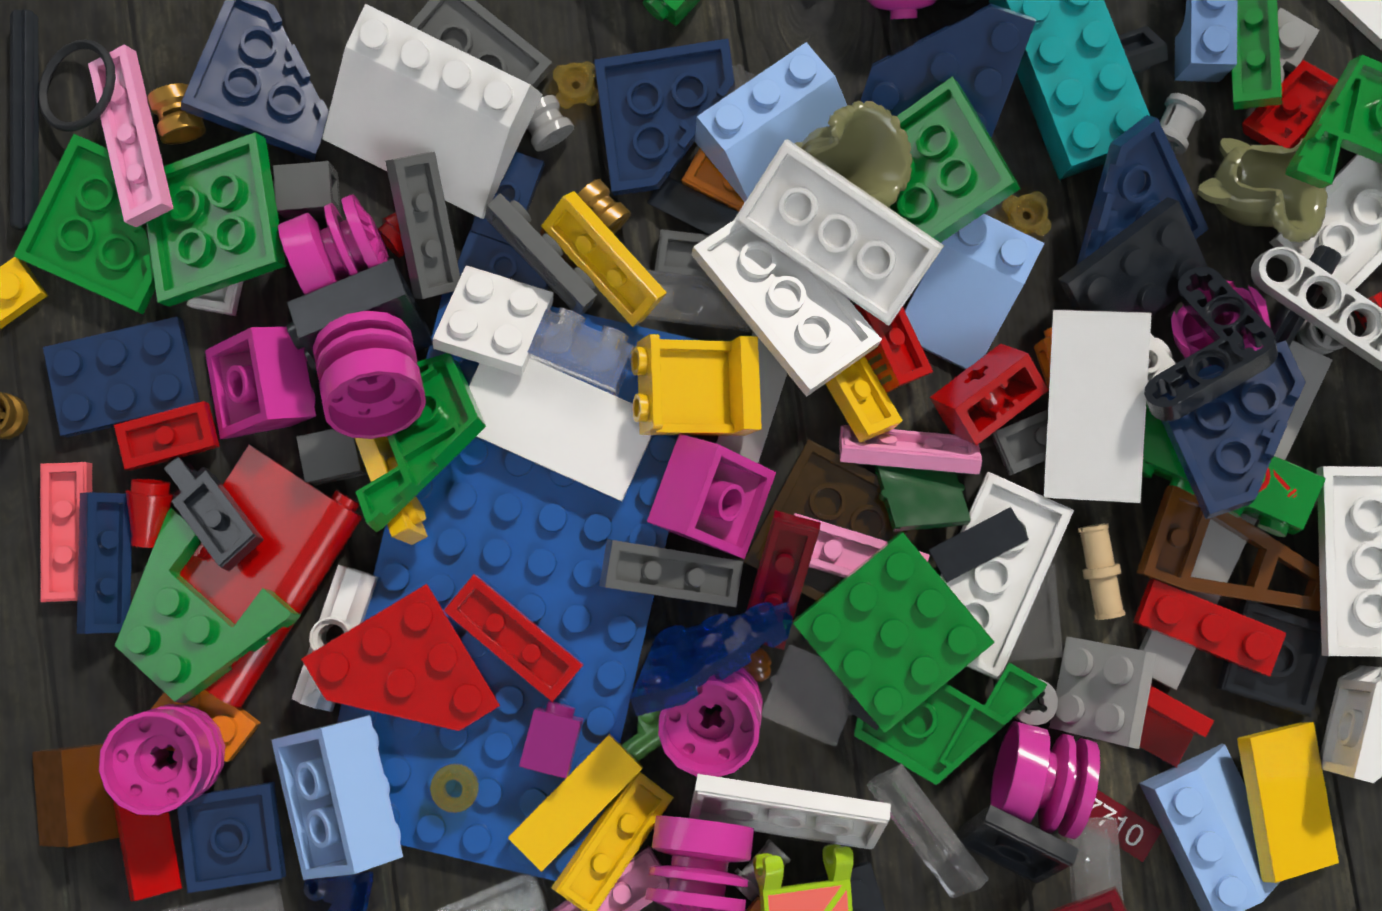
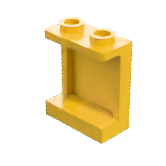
M649 334L637 342V347L633 348L631 355L632 372L634 375H638V394L634 396L632 410L635 422H639L640 435L746 436L762 430L758 336H739L732 341L660 339L659 334Z

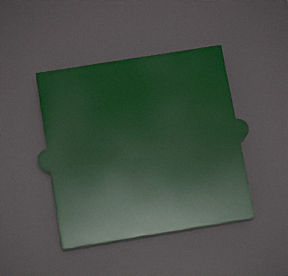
M873 465L881 489L879 500L885 503L893 532L963 526L971 522L963 496L965 486L959 483L956 472Z

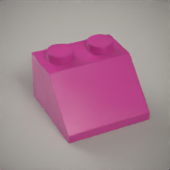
M251 327L205 350L220 439L290 427L316 417L314 408L315 393L310 385L304 348L298 350L295 347L287 327Z
M679 434L647 522L682 537L745 559L776 472L719 444Z

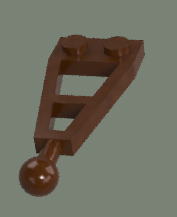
M1174 485L1166 486L1137 570L1138 574L1181 590L1321 611L1320 570L1318 566L1241 517L1238 518L1227 512L1205 519L1195 494H1191ZM1210 519L1258 548L1246 586L1191 577ZM1277 561L1308 580L1304 595L1267 590Z

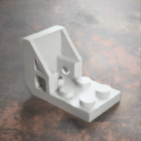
M1360 665L1338 678L1320 752L1322 770L1374 783L1382 777V667Z

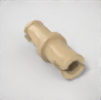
M1109 523L1078 528L1087 567L1082 572L1084 579H1089L1095 620L1112 619L1125 615L1117 575L1121 574L1120 564H1115L1108 530Z

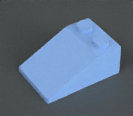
M986 214L981 215L941 242L944 245L943 249L916 286L905 308L906 315L922 349L964 370L986 355L1044 245L1043 242Z

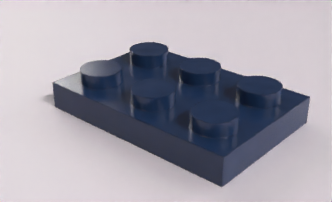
M179 317L43 347L60 436L68 438L114 427L116 424L200 402L184 322Z

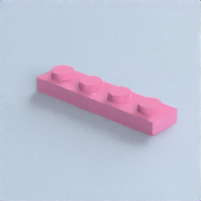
M124 44L109 52L115 65L116 80L111 100L100 118L124 222L138 227L174 208L137 53ZM101 57L88 64L97 103L102 96L106 83V68Z

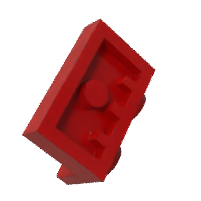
M1303 60L1281 83L1282 105L1257 107L1242 123L1243 133L1262 145L1294 148L1300 143L1301 138H1305L1339 79Z

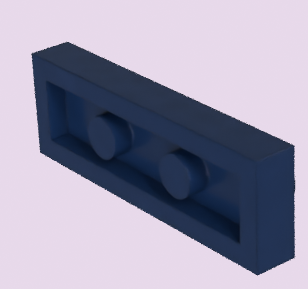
M80 493L77 634L120 633L130 608L132 535L126 494Z

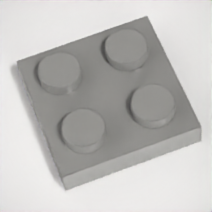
M1067 636L1056 690L1058 708L1054 717L1051 718L1049 728L1139 749L1157 654Z

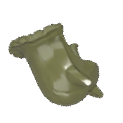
M856 101L852 105L836 110L833 115H830L829 126L814 130L803 142L794 143L888 208L897 201L899 192L905 191L907 183L910 181L912 155L910 153L911 143L908 141V135L905 130L900 128V120L897 116H892L889 110H886L882 105H877L873 101H866L865 103Z
M1222 138L1219 147L1224 159L1214 174V178L1200 184L1197 192L1204 200L1214 203L1218 210L1230 220L1244 226L1274 227L1278 232L1282 233L1285 239L1298 243L1309 241L1310 238H1314L1320 231L1325 219V208L1327 207L1328 199L1325 187L1317 188L1285 175L1286 168L1304 138H1301L1300 143L1291 149L1278 145L1250 146L1237 139Z

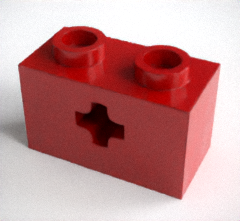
M1000 343L929 398L950 433L977 446L1045 394L1048 388L1028 353Z

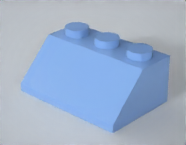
M806 42L696 117L695 143L742 200L746 202L784 140L788 139L793 143L803 142L814 130L829 126L830 115H833L836 110L847 106V103L835 75Z
M370 715L271 740L303 880L356 874L403 857L400 845L401 833L394 819L389 798L390 786L383 773L378 751L379 739L372 726Z
M1220 744L1178 764L1177 767H1172L1139 783L1201 911H1245L1262 903L1280 883L1262 882L1246 787L1225 744Z

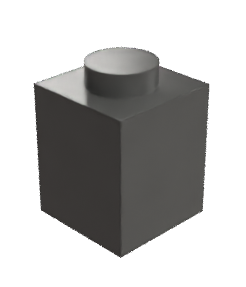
M329 161L273 166V188L277 212L286 221L307 212L314 219L325 218L324 206L329 203H333L341 215L338 172Z
M334 429L296 437L306 483L317 486L368 475L355 438L336 432Z

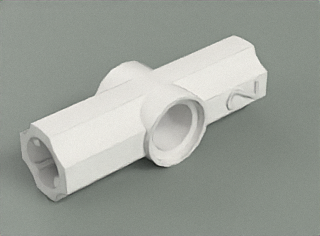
M338 565L320 619L310 631V647L307 655L327 644L326 633L333 625H338L345 633L364 621L379 577ZM303 665L292 699L315 709L333 711L336 702L325 700L306 666Z

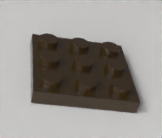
M808 439L743 562L758 570L775 510L791 515L796 513L887 542L901 531L893 532L885 503L879 500L881 489L876 474L855 463L840 462V455ZM918 530L902 532L912 543ZM808 568L801 593L818 601L844 578Z

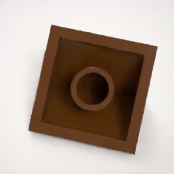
M104 743L32 752L40 846L73 847L119 838L113 798L106 792L99 773L100 750Z

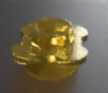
M588 61L569 63L567 65H559L554 69L553 79L557 82L559 90L556 98L561 108L569 109L573 104L579 103L593 106L599 101V92L595 88L594 83L596 70L593 63ZM579 82L581 86L578 89H574L572 84Z
M1035 191L1031 194L1022 195L1019 198L1011 195L1003 201L1002 210L1007 213L1008 226L1025 234L1036 233L1039 236H1044L1051 229V221L1047 219V199L1041 192ZM1023 212H1029L1031 215L1030 219H1024L1022 216Z

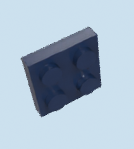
M274 782L204 792L201 796L177 808L187 893L277 880L286 876Z

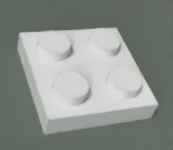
M466 265L433 337V349L523 376L552 306L553 292Z

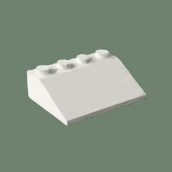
M365 4L345 46L322 139L387 171L386 160L435 152L445 201L484 219L486 206L493 200L543 94L531 84Z

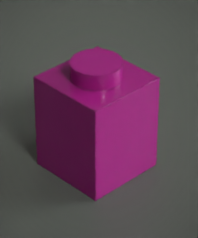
M548 701L546 708L537 707L534 709L519 767L566 779L570 774L584 718L574 716V707Z

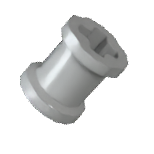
M1171 93L1165 101L1167 109L1160 120V124L1174 154H1183L1188 148L1189 142L1187 138L1195 122L1203 117L1206 110L1199 101L1188 95Z

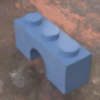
M1186 0L1183 26L1175 37V81L1220 82L1237 65V0Z

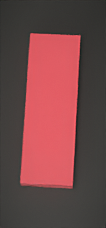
M92 463L40 464L41 602L78 600L80 493L92 492Z

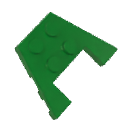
M1365 55L1358 56L1349 61L1286 168L1285 175L1317 188L1332 185L1340 147L1382 164L1381 62Z
M445 353L417 362L423 382L426 405L421 416L408 428L387 436L398 466L355 492L366 523L375 532L383 529L486 427L460 365L452 354Z
M170 508L161 526L115 647L174 702L186 704L232 670L231 665L249 651L256 652L269 642L267 639L269 636L282 627H290L301 615L273 591L262 588L237 623L234 624L180 576L181 570L193 556L201 541L179 511Z
M1008 663L985 705L945 683L886 733L880 727L878 730H875L863 720L857 718L854 736L933 784L938 785L1042 694L1047 684L1015 665Z

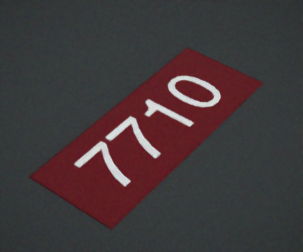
M1097 790L1086 827L1141 862H1144L1162 830Z

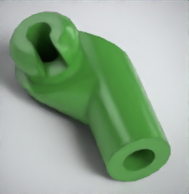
M646 698L638 704L636 711L638 714L637 734L622 744L637 761H640L662 745L658 736L659 715L663 703L654 698Z

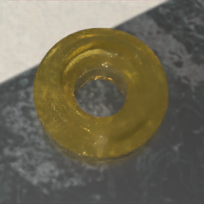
M449 764L441 768L434 775L430 788L431 796L435 804L442 810L453 813L461 812L469 808L476 800L479 792V782L475 773L469 767L462 764ZM449 780H457L461 783L462 794L459 797H452L447 793L446 784Z

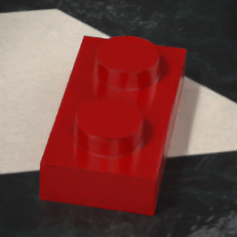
M205 401L114 425L124 469L129 471L170 461L177 456L185 457L220 447L210 405Z

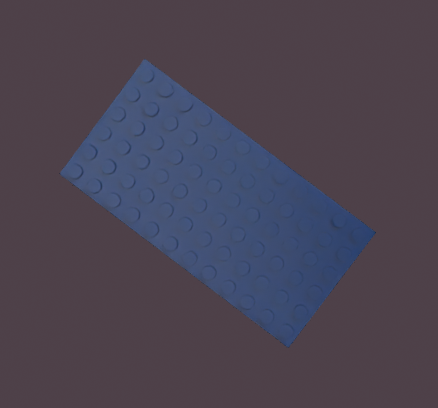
M454 291L442 294L432 340ZM551 306L530 358L633 404L634 396L638 394V375H634L632 372L631 355L633 348L637 347V342L649 334H659L660 339L669 340L698 339L640 326L632 327L627 323L582 314L579 317L574 311ZM433 345L429 346L426 359L445 354L446 352L433 349ZM453 355L458 361L469 386L479 363ZM652 435L622 502L475 437L415 496L425 511L426 520L422 521L428 537L410 545L391 537L388 526H385L373 575L379 578L364 621L428 584L444 610L473 574L479 576L584 664L554 701L574 707V716L584 718L570 770L571 773L609 734L621 743L654 595L599 586L606 542L609 539L659 548L666 547L669 531L648 523L647 519L679 435ZM446 614L500 706L460 731L344 704L341 705L337 723L370 715L372 726L379 739L378 751L383 773L390 786L389 798L394 819L401 833L400 845L556 881L605 808L542 872L508 839L509 835L565 779L519 767L533 711L537 707L546 708L550 700Z

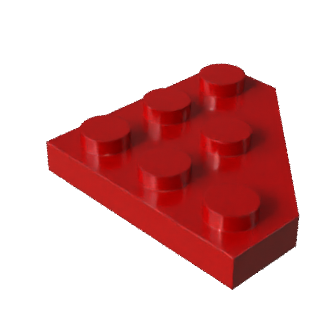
M428 584L301 659L325 700L456 731L462 730L500 706Z

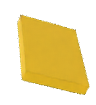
M1300 722L1238 737L1237 741L1262 882L1277 883L1339 863L1314 722Z

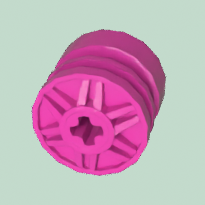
M354 194L341 199L346 220H343L333 203L324 206L327 228L321 230L318 223L308 212L278 225L284 251L305 295L388 261L389 256L386 246L373 218L363 209Z
M361 311L346 314L329 322L317 334L313 345V352L320 383L323 410L326 422L336 432L352 438L374 439L385 437L408 428L421 416L426 405L423 382L417 364L411 330L401 319L385 312Z
M710 657L689 663L675 675L659 715L658 736L665 754L678 768L696 777L697 774L721 777L736 772L750 760L759 741L763 698L757 681L742 666L728 659ZM715 704L722 707L721 712L716 710L711 715L705 711L706 707L712 708Z
M167 704L127 717L109 732L100 750L99 773L106 792L119 806L135 814L160 815L177 809L201 796L216 782L224 766L225 743L219 727L207 713L187 704ZM170 746L175 748L172 757L176 762L169 764L167 761L170 753L165 749Z
M1013 721L1007 729L997 756L992 780L990 805L1028 824L1031 823L1038 810V821L1042 831L1052 834L1058 829V833L1061 836L1075 840L1082 834L1088 823L1097 794L1100 773V750L1097 742L1080 738L1075 743L1074 736L1062 733L1056 739L1050 751V736L1047 729Z
M656 816L652 848L672 855L671 865L649 867L648 875L669 878L668 890L647 887L645 900L654 901L671 911H745L746 900L725 897L726 885L748 887L747 879L728 873V864L751 860L754 828L700 819Z

